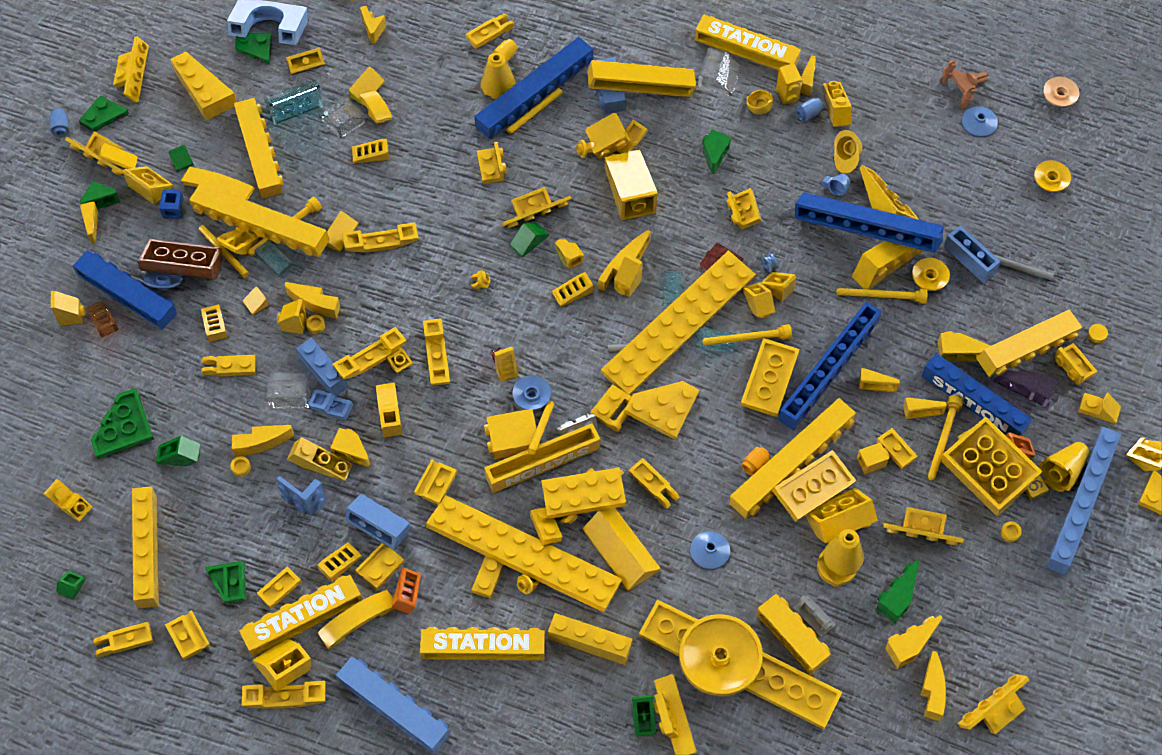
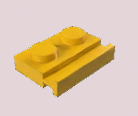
M431 459L414 490V495L421 496L423 499L439 505L454 481L457 470Z
M381 543L355 571L378 591L405 561L394 550Z
M192 610L188 614L165 624L184 661L198 654L204 648L211 647Z

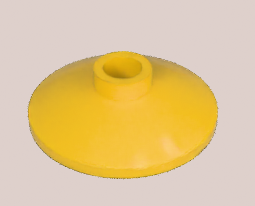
M1048 160L1036 167L1034 178L1042 189L1050 192H1059L1066 189L1070 184L1071 173L1061 162Z
M924 258L914 265L912 277L914 282L922 289L936 291L947 285L950 272L942 261L936 258Z

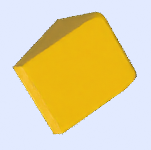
M255 287L243 300V303L252 315L269 306L266 297L258 287Z

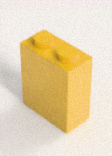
M533 409L486 417L487 424L484 425L485 435L490 437V442H487L488 451L493 453L494 460L511 457L529 449L537 429Z

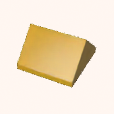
M147 166L123 170L128 187L154 205L161 199L163 190H170L173 187L172 183Z

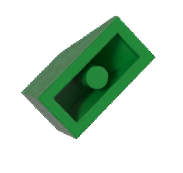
M713 129L709 135L704 136L702 145H704L703 154L711 173L715 174L730 149L731 137Z
M183 436L176 437L159 445L155 463L175 466L193 464L199 459L200 443Z

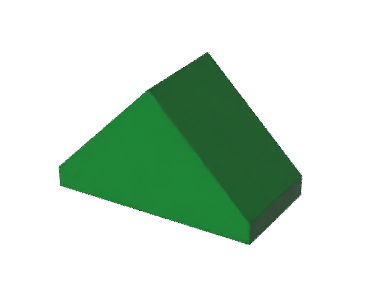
M92 181L80 199V204L95 202L97 209L120 203L115 189Z
M524 223L510 243V246L521 257H524L550 235L538 223Z
M653 695L632 697L631 708L635 737L655 735Z

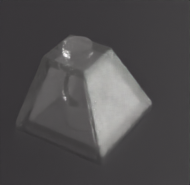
M348 96L318 114L339 139L368 121V117Z

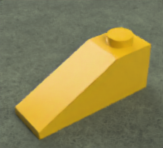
M952 331L941 333L938 340L939 355L949 362H978L976 358L985 348L991 346L962 333H954Z

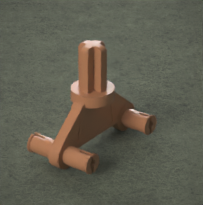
M950 60L948 66L942 71L943 75L940 81L945 84L949 77L952 78L963 93L962 102L959 106H961V109H966L968 103H971L974 99L977 84L987 82L988 74L986 72L978 74L963 73L954 69L957 62Z

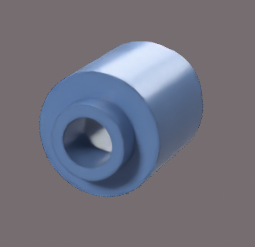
M811 98L797 106L796 114L800 120L806 122L821 114V111L824 110L823 103L819 98Z
M62 109L53 110L49 116L51 133L62 137L69 132L68 115Z

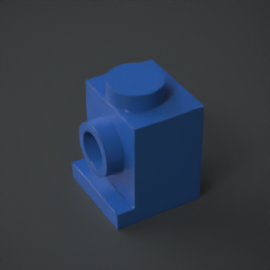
M175 189L162 191L159 209L163 218L181 219L184 200L181 191Z

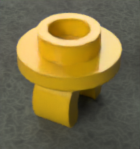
M579 140V144L576 145L577 154L581 158H585L587 154L593 153L591 147L595 146L594 142L585 143L584 140Z
M480 270L477 274L471 276L474 281H477L471 284L474 289L478 290L489 287L490 276L485 271Z
M525 574L517 578L518 589L526 595L535 590L539 584V581L532 582L531 578Z

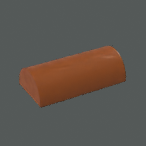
M149 239L138 260V265L141 271L216 280L221 268L222 248Z

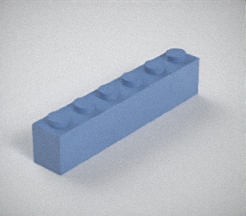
M351 656L336 674L337 681L434 755L450 736L447 729L448 725L441 719H434L431 716L432 713L427 708L418 707L415 704L416 701L407 694L406 696L402 695L399 692L400 689L395 684L385 682L383 680L384 677L379 672L369 670L367 668L368 665L362 659L356 660Z

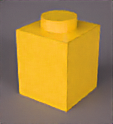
M880 442L860 449L857 460L864 474H868L885 468L889 460V453Z

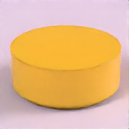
M316 314L309 316L306 320L307 330L312 334L321 333L325 329L324 318Z
M1094 324L1090 327L1087 335L1090 341L1099 344L1106 340L1108 330L1101 324Z
M243 456L234 458L230 464L232 473L238 477L246 476L251 470L249 460Z
M1006 522L1001 528V537L1007 542H1016L1022 534V529L1016 522Z

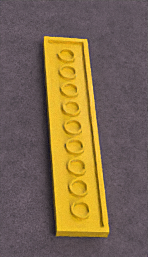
M728 250L601 369V373L616 387L631 395L676 353L682 344L684 345L733 299L743 287L751 282L756 274Z
M445 495L426 522V528L603 613L622 583V578L550 544L542 545L541 540Z
M657 599L639 632V637L679 656L680 644L685 632L698 619ZM764 652L761 669L757 678L745 689L823 730L842 695V691Z

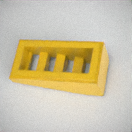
M813 55L810 57L801 76L803 81L800 93L810 96L813 87L816 56Z
M387 138L352 146L353 164L389 160Z
M95 202L81 204L80 208L88 238L92 244H95L98 209Z
M586 272L554 289L552 294L559 306L562 307L593 293L594 286ZM563 292L566 298L563 299L560 293Z
M220 305L202 308L201 312L208 341L212 342L228 338ZM217 311L216 313L206 315V313ZM218 316V318L208 320V318ZM221 327L220 329L210 331V329Z
M513 347L495 352L496 372L500 381L504 382L518 377Z
M861 368L859 389L885 392L898 391L899 379Z
M905 398L903 409L905 418L913 419L943 415L947 404L940 401Z
M347 542L323 559L317 566L333 583L359 560L362 555ZM349 550L354 556L350 557L345 552ZM341 555L347 559L346 562L340 558ZM335 560L341 564L339 567L334 563ZM330 565L334 568L333 571L328 568Z

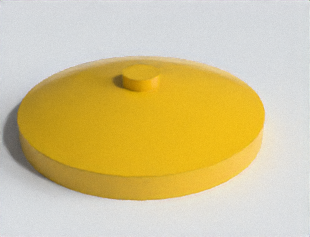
M724 614L709 615L693 623L685 632L679 649L680 666L687 680L698 690L713 696H731L747 689L757 678L763 660L762 646L755 631L741 619Z

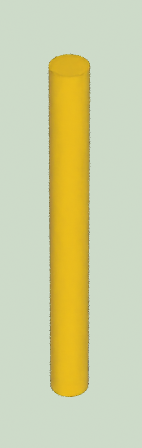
M557 88L506 129L510 135L563 94L562 90Z
M201 225L198 230L214 247L222 248L224 258L243 278L247 277L249 272L224 246L216 243L217 238L204 225Z
M549 401L545 406L528 449L529 454L533 455L536 453L554 407L552 401Z

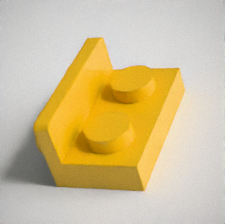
M494 142V148L478 150L477 158L482 183L489 184L504 181V174L507 173L506 164L501 161V159H504L503 149L498 147V142Z

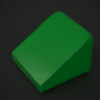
M185 145L168 151L177 172L194 165Z
M68 570L57 581L56 591L63 596L74 599L86 578Z

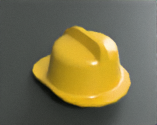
M850 130L840 131L834 140L835 166L838 171L846 174L852 172L857 167L863 147L860 139Z

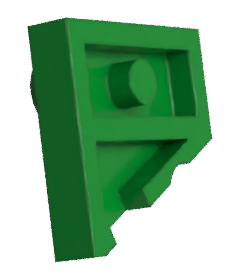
M248 33L246 37L236 36L235 49L239 53L247 54L254 59L256 57L264 60V63L270 64L272 35L271 33Z
M100 95L79 119V123L96 132L102 129L103 126L114 123L115 118L121 115L126 117L129 112L128 109Z
M243 561L205 567L206 572L226 604L246 601L245 563Z

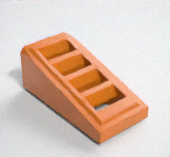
M404 567L401 569L392 602L393 609L407 614L413 611L417 601L421 579L420 573ZM405 577L414 580V582L406 580Z

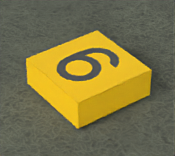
M1041 476L1025 490L1030 500L1042 496L1049 491Z

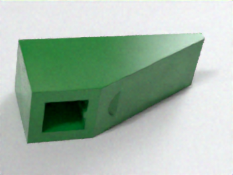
M916 560L913 564L908 563L902 571L904 574L900 578L896 577L891 582L889 591L886 592L884 590L877 598L879 602L876 609L895 624L905 614L911 604L919 560Z

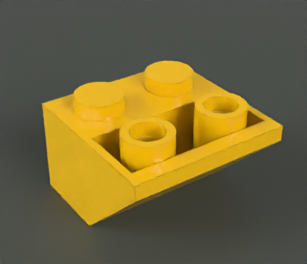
M290 639L283 640L253 659L255 666L276 692L311 670V658L299 643Z

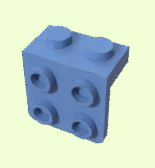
M280 476L276 479L277 487L282 493L281 497L288 503L290 501L293 502L296 509L302 514L306 512L312 516L317 509L319 510L325 505L327 498L322 483L316 478L303 492H300Z

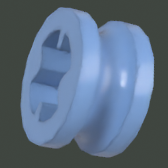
M770 253L767 257H762V264L768 272H771L773 268H778V262L773 254Z

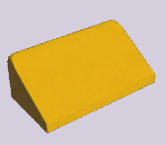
M320 47L286 57L291 75L325 65Z
M368 67L350 87L349 96L362 104L359 95L374 90L377 91L385 80L373 68Z
M103 143L99 152L100 159L125 169L135 168L138 159L136 155Z
M340 211L327 231L330 241L326 246L341 252L344 247L342 233L354 231L358 226V222Z

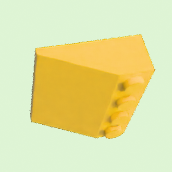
M984 417L944 452L941 461L997 517L1012 505L1043 472L987 417Z

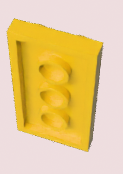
M763 338L740 406L777 417L800 349Z
M832 450L775 486L772 491L795 522H797L852 486L856 479Z
M620 467L541 480L548 519L626 506Z

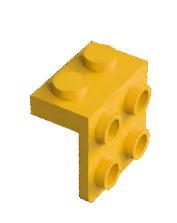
M612 113L586 128L590 141L594 142L595 145L591 149L600 160L631 143L616 113Z

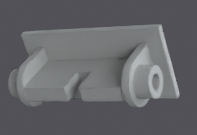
M588 413L575 419V423L569 421L565 424H560L556 428L561 436L593 423L596 431L599 430L596 416L593 414L589 415Z
M802 596L798 601L799 603L793 607L820 637L824 636L836 625L809 596Z

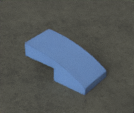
M315 389L308 407L322 414L346 421L353 403L350 400L334 397L332 393Z

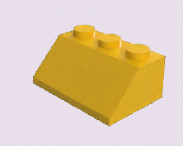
M857 488L833 497L806 515L817 538L824 543H829L844 530L850 529L855 531L860 528L869 527L872 523L878 521L873 500Z

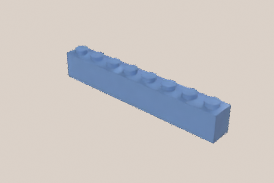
M1102 427L1046 568L1063 575L1068 571L1121 437L1120 433Z

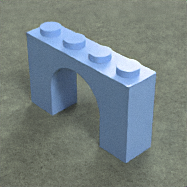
M238 0L227 20L228 35L246 37L253 24L263 20H273L281 23L278 28L279 43L297 45L308 22L307 7L263 0Z

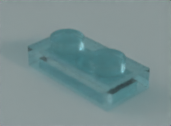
M700 327L696 347L733 353L735 342L705 346L702 340L704 338L734 335L736 333Z

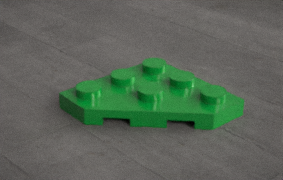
M136 388L116 396L111 410L106 413L100 423L101 427L93 435L91 442L97 459L154 440Z

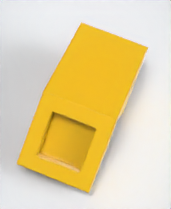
M58 479L43 494L54 505L78 522L92 508L80 494L73 493Z

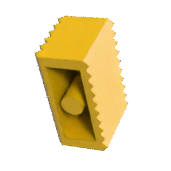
M794 63L782 66L778 71L776 90L784 105L793 104L800 98L803 80Z

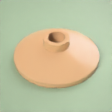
M1054 77L1045 83L1043 93L1051 104L1058 107H1068L1078 100L1079 88L1075 82L1066 77Z

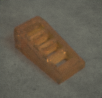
M104 300L86 307L101 338L119 330ZM99 307H103V308H101V309H99V310H97V311H95V312H92L93 310H95V309H97V308H99ZM105 311V313L95 317V315Z

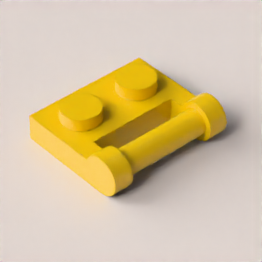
M612 384L591 410L590 414L595 415L596 420L613 431L619 432L622 428V423L629 415L625 414L623 410L616 420L611 418L624 402H629L631 396Z

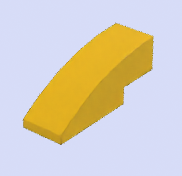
M285 282L286 293L294 301L301 299L306 309L325 317L337 319L340 310L338 297L323 295V290L320 287Z
M292 426L252 427V434L232 435L233 454L235 457L249 456L283 444L294 437Z
M932 651L920 695L928 697L924 717L940 721L944 714L946 702L945 677L938 653Z

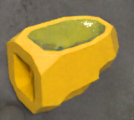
M559 239L555 242V249L560 259L569 269L580 265L584 261V254L576 243L566 239Z

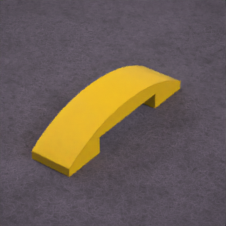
M416 223L397 225V229L366 234H361V230L342 233L345 250L352 252L384 251L402 247L419 240Z
M442 318L423 321L431 386L449 384L450 377Z
M394 327L382 334L377 342L351 357L347 355L333 363L332 366L343 380L352 378L386 360L387 357L399 350L407 340Z
M388 590L376 593L348 608L326 624L318 632V635L329 650L346 639L345 636L377 616L383 617L394 610L392 608V596Z
M326 681L304 682V685H289L277 692L273 687H264L263 684L242 686V707L296 708L324 703L326 699Z

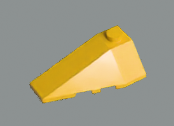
M861 165L860 171L872 209L919 220L907 204L903 205L897 200L899 196L886 188L887 184L874 170Z

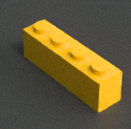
M775 594L758 607L757 617L810 676L829 661L831 653L828 646L823 642L821 643L816 638L815 632L803 624L801 616L796 612L793 613L789 608L788 602L783 597L780 598Z
M557 613L554 614L548 629V640L622 665H626L632 649V638Z

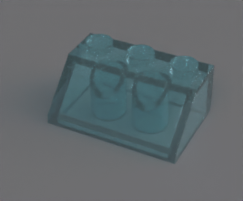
M315 80L286 89L264 99L266 109L274 125L324 106L319 83Z

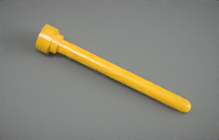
M313 196L307 201L306 207L295 214L293 218L301 220L310 212H318L322 209V206ZM266 237L248 250V255L253 256L272 242V240Z
M838 288L836 293L840 296L913 299L919 304H927L928 290L919 289L915 292Z
M789 324L781 325L776 330L704 338L702 343L707 346L773 337L788 340L792 338V329Z
M950 395L948 398L947 406L949 411L928 473L929 480L936 478L956 412L963 406L964 400L959 396Z

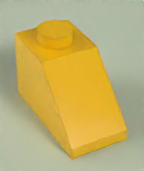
M629 254L624 256L614 278V289L619 294L628 297L632 295L642 281L643 262Z
M760 282L742 288L750 309L755 316L766 318L770 314L775 313L771 290Z
M51 291V309L59 325L83 324V316H85L86 312L85 306L81 305L79 299L57 291Z
M298 299L283 306L282 311L278 313L277 323L280 325L281 331L297 334L304 333L307 314L303 300Z
M339 428L330 447L331 453L349 462L369 468V458L358 434L352 429Z

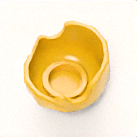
M765 90L754 91L747 96V107L753 114H766L773 106V96Z

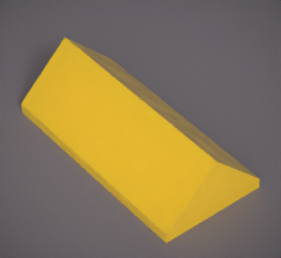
M616 508L599 510L582 528L615 575L622 578V584L627 591H630L661 571V568Z

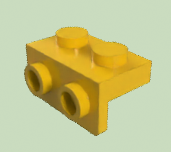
M751 188L735 195L731 191L727 192L729 198L727 199V204L733 212L731 218L735 225H738L743 230L762 222L754 192Z
M1074 343L1064 349L1062 347L1057 349L1054 355L1056 363L1063 367L1070 380L1074 381L1077 385L1096 375L1097 370Z

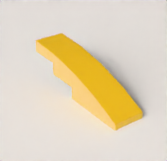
M189 167L181 179L184 185L198 187L201 183L247 201L255 189L253 186L237 179L194 167Z
M650 230L633 239L608 264L598 279L599 290L605 292L612 278H615L626 254L640 260L651 240Z

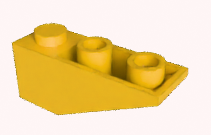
M831 81L824 83L823 89L833 127L851 125L852 106L841 82Z
M395 382L376 385L383 437L403 435Z
M302 437L294 442L287 457L288 461L304 469L342 481H346L353 463Z
M941 615L936 618L931 616L923 621L924 624L918 627L913 625L906 630V633L902 635L895 634L888 639L885 649L897 669L917 659L942 620Z

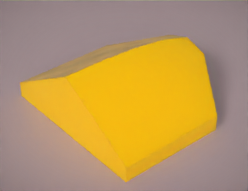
M236 227L235 230L217 237L216 243L236 254L247 255L248 250L259 241V236Z
M1140 438L1126 454V457L1145 472L1161 470L1162 442Z

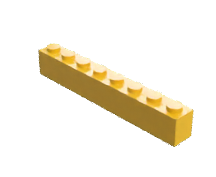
M201 183L189 199L193 211L198 214L208 215L213 220L224 221L229 226L240 227L243 231L253 232L261 238H269L277 244H285L293 250H301L309 256L320 257L330 241L325 229Z
M838 398L731 494L729 504L745 519L750 515L754 516L757 514L764 502L767 504L773 499L774 493L772 489L799 472L805 465H810L818 453L822 454L826 451L831 441L836 442L842 435V431L845 429L849 430L854 425L856 412Z

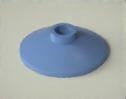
M978 106L968 109L963 114L962 125L969 134L976 137H986L995 132L998 120L991 110Z
M150 272L145 275L144 282L148 286L158 288L160 291H166L181 284L182 276Z
M529 375L515 383L512 394L515 403L524 410L533 409L534 411L543 408L549 402L551 389L545 379ZM534 394L535 397L531 398L529 395Z
M708 531L697 535L693 539L690 554L698 566L704 569H717L723 566L729 559L730 546L724 536ZM712 545L714 549L709 550L707 546Z

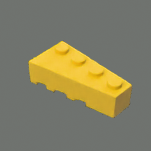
M188 52L170 59L174 72L206 121L234 107V103L237 102L235 93Z
M883 241L862 254L852 274V278L863 289L870 290L917 254H922L924 250Z

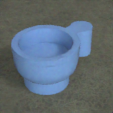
M839 174L833 178L826 176L822 180L821 185L828 187L834 195L843 196L849 188L850 179L845 174Z

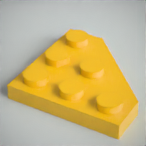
M681 381L634 393L624 413L675 440L700 390Z

